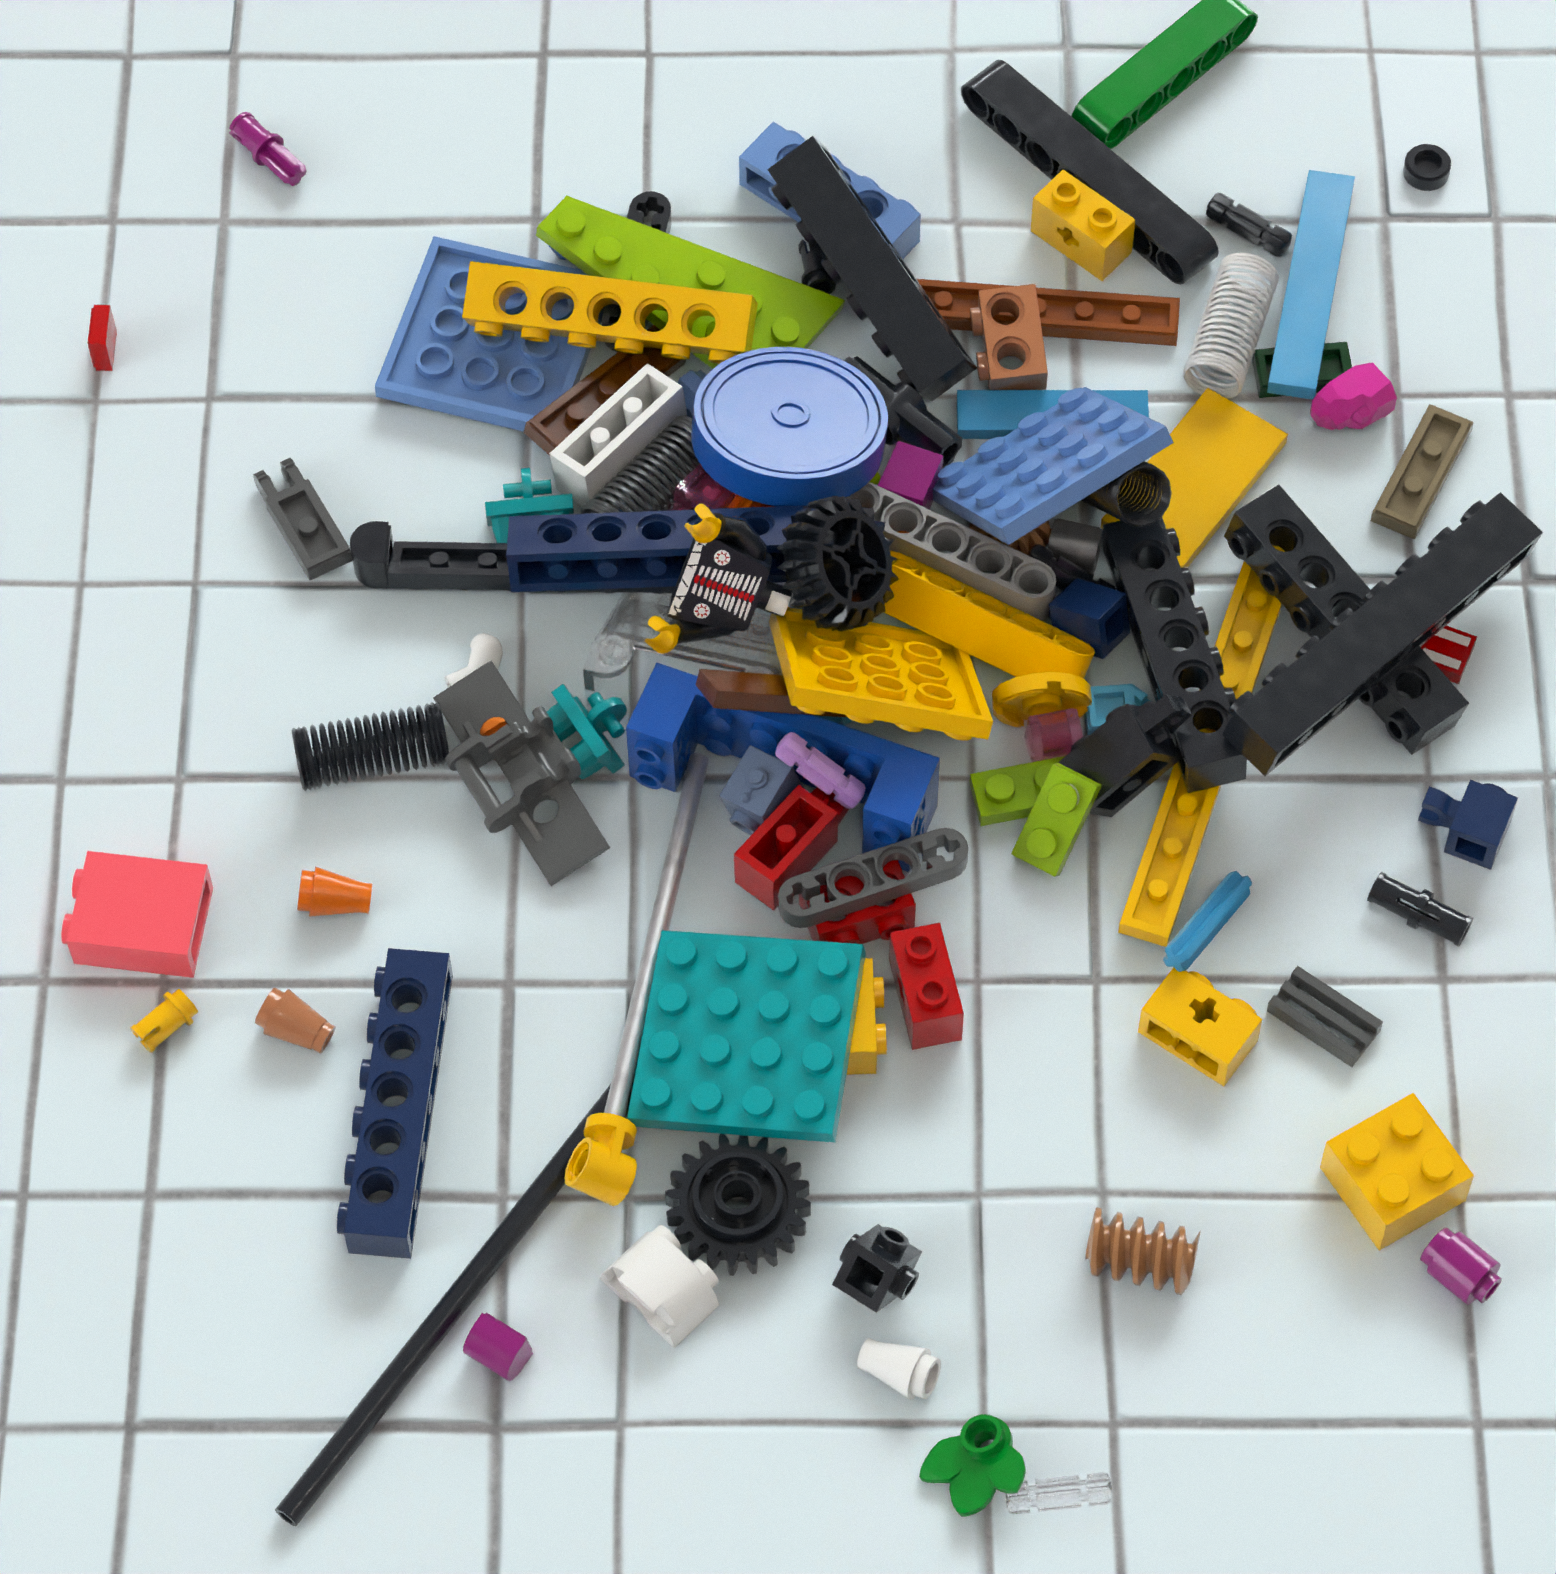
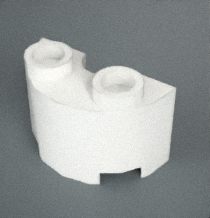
M659 1225L652 1232H646L601 1274L600 1280L625 1303L630 1302L644 1315L648 1324L675 1348L719 1306L717 1296L712 1289L719 1283V1280L713 1270L702 1260L696 1259L692 1263L679 1250L681 1244L675 1235L663 1225Z

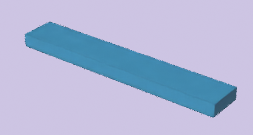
M1309 170L1267 393L1312 400L1316 395L1355 176Z

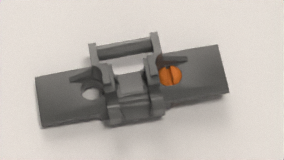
M492 660L433 697L435 702L440 703L443 715L461 742L459 746L448 753L445 762L450 770L459 773L486 817L484 820L486 828L490 833H497L513 825L551 886L610 849L609 844L571 786L581 774L580 763L570 749H565L554 731L553 721L544 707L539 706L532 711L535 718L532 722L529 720ZM493 759L503 771L515 793L504 804H501L479 769ZM545 800L557 802L559 806L558 813L552 821L547 823L534 821L533 812L540 802Z

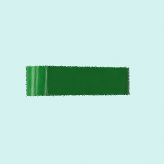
M1201 0L1083 96L1075 106L1071 117L1108 148L1113 149L1241 45L1253 32L1258 21V14L1239 0Z

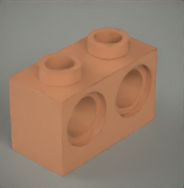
M1029 284L979 290L978 307L970 308L973 337L982 336L984 352H976L979 381L988 380L989 390H1046L1048 370L1036 285ZM1000 312H1008L1013 314L1017 320L1009 325H1001L993 317ZM1014 356L1020 359L1023 365L1017 369L1010 370L1002 367L999 361L1004 357Z

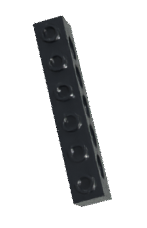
M1279 484L1235 511L1224 534L1231 551L1236 557L1244 560L1256 573L1264 590L1280 601L1290 613L1293 623L1299 630L1306 632L1310 637L1317 635L1322 639L1331 632L1329 630L1330 625L1344 610L1350 607L1355 612L1364 605L1362 600L1370 591V588ZM1272 545L1282 548L1285 552L1275 549ZM1303 581L1313 584L1316 588L1306 585ZM1421 647L1359 698L1363 704L1372 708L1385 723L1389 735L1396 742L1402 743L1411 755L1455 727L1469 704ZM1398 691L1407 693L1412 699L1402 696Z
M1162 517L1155 523L1144 527L1130 526L1123 521L1104 524L1103 552L1116 589L1126 593L1130 629L1155 701H1158L1166 694L1173 695L1176 698L1179 696L1184 699L1192 713L1172 734L1174 738L1172 741L1182 757L1177 764L1187 792L1192 793L1246 779L1247 759L1222 735L1231 718L1227 711L1236 701V697L1232 688L1224 689L1220 676L1224 674L1222 659L1216 646L1209 648L1205 637L1209 635L1207 617L1202 606L1194 607L1191 596L1195 595L1194 583L1189 568H1180L1177 556H1180V545L1175 529L1173 527L1166 529ZM1146 568H1155V569H1157V570L1147 571V570H1144V569H1146ZM1167 607L1171 610L1162 611L1158 610V608ZM1182 647V648H1185L1186 650H1183V651H1175V650H1172V648ZM1194 687L1199 688L1201 690L1197 692H1190L1185 689ZM1204 728H1210L1216 731L1213 733H1204L1199 730Z

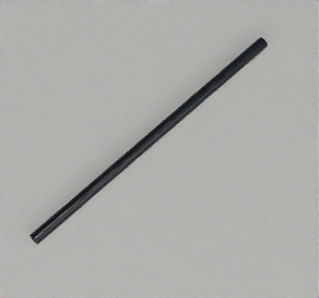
M632 1083V1088H631V1092H630V1096H629L628 1103L630 1102V1099H631V1094H632V1089H633V1083ZM611 1084L276 1507V1513L283 1520L293 1526L298 1525L565 1184L564 1177L568 1161L578 1143L585 1138L583 1133L587 1117L596 1113H604Z

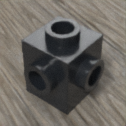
M877 1224L861 1236L854 1234L847 1242L839 1259L843 1263L832 1285L877 1313L896 1298L904 1300L909 1295L919 1277V1272L914 1270L922 1251L909 1244L908 1238L900 1231Z

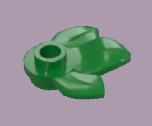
M981 1414L970 1418L963 1425L960 1436L943 1439L930 1450L921 1466L919 1477L923 1482L950 1483L949 1491L952 1504L961 1517H966L985 1509L992 1501L996 1490L1008 1494L1018 1493L1025 1478L1026 1467L1023 1456L1012 1447L1013 1437L1007 1424L997 1417ZM994 1440L988 1446L980 1448L983 1442Z

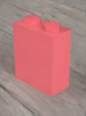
M87 851L83 869H76L73 877L72 896L73 899H76L73 914L67 913L65 915L61 931L62 943L68 945L73 963L194 978L213 892L208 865Z

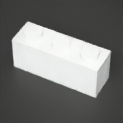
M647 363L549 453L556 489L563 494L572 493L573 500L583 507L595 494H598L601 488L610 483V480L616 477L618 472H622V469L630 461H633L634 457L639 455L641 450H644L653 439H656L659 433L668 428V425L677 416H687L683 386Z

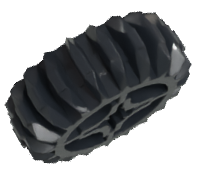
M831 496L811 501L808 505L803 506V509L792 514L791 524L782 529L786 542H783L777 549L784 555V562L777 568L785 571L787 581L781 588L792 591L793 597L790 606L802 607V619L815 621L817 628L846 631L866 626L869 622H873L875 617L886 612L885 603L894 598L893 591L889 586L899 580L892 572V565L899 559L891 556L889 549L894 539L885 538L883 531L886 522L874 521V508L862 507L859 499L853 500L850 498L845 499L844 496Z

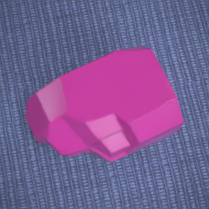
M1373 362L1355 365L1330 381L1316 394L1311 403L1310 414L1317 426L1326 429L1341 430L1345 427L1363 429L1395 410L1397 396L1391 381Z

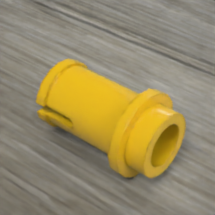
M177 989L172 994L167 991L163 995L165 1000L136 1025L134 1024L130 1027L135 1037L142 1039L139 1042L150 1053L184 1023L190 1026L194 1022L192 1017L198 1013V1010L180 989Z

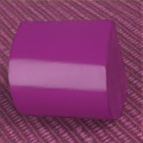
M487 1312L485 1314L481 1313L471 1328L463 1346L464 1354L507 1381L517 1377L533 1355L526 1336Z

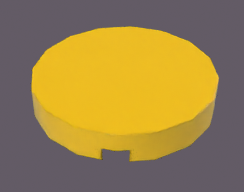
M1042 672L1018 676L1001 683L992 691L993 715L1004 724L1020 728L1021 726L1024 727V720H1039L1042 728L1067 724L1081 718L1088 711L1087 706L1092 703L1090 684L1084 678L1069 673Z

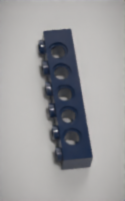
M804 505L710 509L713 514L721 513L746 519L766 543L767 552L772 555L771 570L767 580L774 583L787 581L785 571L777 568L784 562V555L779 552L777 547L786 542L782 529L791 524V515L803 509ZM695 510L509 516L506 556L511 592L675 586L693 540L692 535L684 525L686 523L696 525L700 522L701 518Z
M388 948L385 967L377 966L374 996L380 997L378 1013L370 1012L367 1023V1043L373 1044L371 1060H362L359 1076L360 1090H366L363 1107L355 1106L352 1119V1137L358 1138L356 1154L347 1155L345 1163L344 1183L351 1186L348 1203L340 1202L337 1214V1233L344 1234L348 1253L407 1259L412 1257L453 979L449 953ZM406 1003L420 1005L416 1010L408 1013L397 1010ZM400 1049L413 1051L409 1057L404 1059L390 1057L393 1052ZM392 1096L406 1098L398 1106L390 1107L382 1104L387 1098ZM385 1143H394L399 1146L396 1151L384 1155L375 1152L380 1145ZM377 1191H387L392 1194L388 1200L381 1203H373L367 1200L371 1194Z

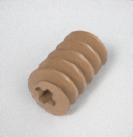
M1096 1207L1090 1228L1085 1260L1089 1259L1091 1274L1097 1277L1102 1273L1107 1263L1110 1264L1112 1278L1115 1281H1120L1127 1269L1131 1268L1133 1283L1137 1286L1143 1283L1148 1273H1152L1154 1288L1160 1291L1171 1277L1173 1278L1175 1293L1182 1295L1191 1281L1200 1232L1192 1244L1187 1243L1185 1226H1179L1172 1238L1168 1239L1166 1238L1164 1222L1158 1221L1151 1234H1146L1143 1217L1139 1216L1131 1228L1127 1230L1124 1227L1123 1214L1121 1212H1117L1109 1225H1105L1102 1209Z

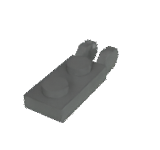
M291 457L280 462L281 473L285 481L290 485L289 488L277 492L271 478L264 470L253 474L255 484L266 503L268 512L309 581L352 561L350 547L309 479L305 480Z

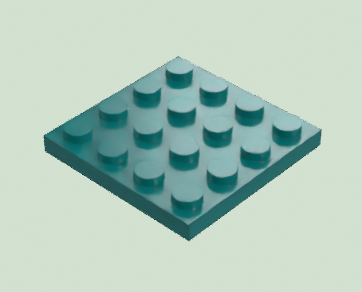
M662 930L627 1119L635 1124L636 1127L836 1143L866 956L863 944Z

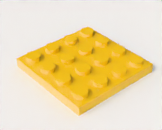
M787 607L783 617L771 613L769 625L792 706H796L799 710L812 715H822L825 711L844 714L849 719L859 723L869 724L873 723L874 720L894 723L897 727L910 732H921L923 729L941 731L956 740L968 741L972 737L989 739L993 719L968 653L919 630L869 622L866 626L851 630L832 631V629L817 628L815 621L803 620L802 609Z

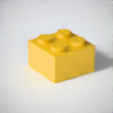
M1414 1092L1327 1141L1320 1165L1322 1172L1379 1251L1465 1202L1474 1177Z

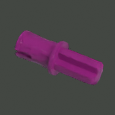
M243 112L235 117L230 124L229 129L231 131H229V134L252 153L253 161L259 166L266 165L284 183L291 186L299 184L301 178L306 175V166L283 146V138L277 133H270L250 112Z

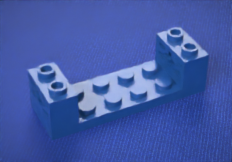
M656 662L626 726L629 775L635 778L641 785L650 789L664 788L676 792L687 769L689 757L695 752L698 744L705 746L707 750L716 755H732L741 759L751 745L777 758L775 752L778 743L787 733L793 732L808 742L805 747L808 749L815 747L845 770L844 776L852 775L865 785V794L859 802L865 804L863 808L862 854L927 832L938 806L939 757L815 715L713 708L696 686L698 676ZM794 764V765H793V768H794L795 772H796L798 766H796V765ZM796 772L802 783L810 787L817 788L814 784H812L810 781H808L806 778H804L802 775ZM898 860L901 869L910 872L911 867L909 864Z

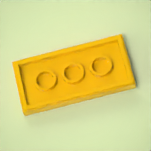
M1209 388L1204 391L1170 433L1174 443L1153 455L1148 461L1149 464L1162 470L1170 481L1172 495L1169 507L1162 518L1166 529L1173 527L1176 531L1180 545V556H1177L1180 568L1190 566L1286 445L1288 434ZM1106 513L1101 519L1100 528L1103 529L1104 524L1120 520Z

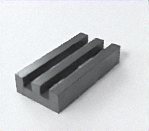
M1299 966L1294 969L1291 978L1282 984L1279 993L1271 998L1267 1007V1012L1350 1067L1354 1066L1381 1031L1383 1024L1382 1020ZM1291 999L1315 1015V1018L1328 1027L1335 1028L1356 1042L1355 1045L1351 1046L1286 1002Z

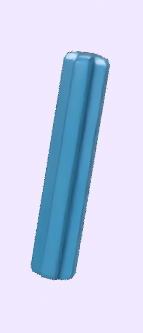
M1237 871L1227 874L1166 946V955L1163 961L1167 967L1173 966L1178 972H1182L1192 965L1250 895L1249 888L1252 885V881L1249 876H1241Z

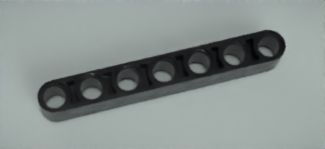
M998 59L962 85L961 96L968 109L1052 180L1058 173L1065 170L1135 219L1132 248L1169 280L1179 285L1184 284L1217 258L1219 251L1216 241L1201 224L1008 63Z

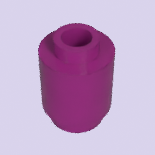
M1448 1227L1443 1228L1435 1235L1420 1257V1260L1428 1266L1427 1273L1466 1305L1471 1304L1476 1299L1484 1303L1492 1296L1502 1281V1278L1497 1275L1501 1264L1461 1231L1454 1233Z

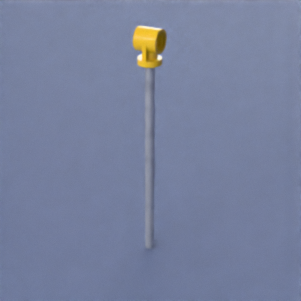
M693 753L689 757L604 1113H596L587 1117L583 1133L585 1138L574 1149L565 1170L564 1179L567 1186L612 1206L618 1205L626 1197L633 1184L637 1170L636 1159L622 1153V1150L629 1149L634 1145L637 1133L635 1124L624 1117L637 1067L661 931H669L709 763L708 757L701 753Z

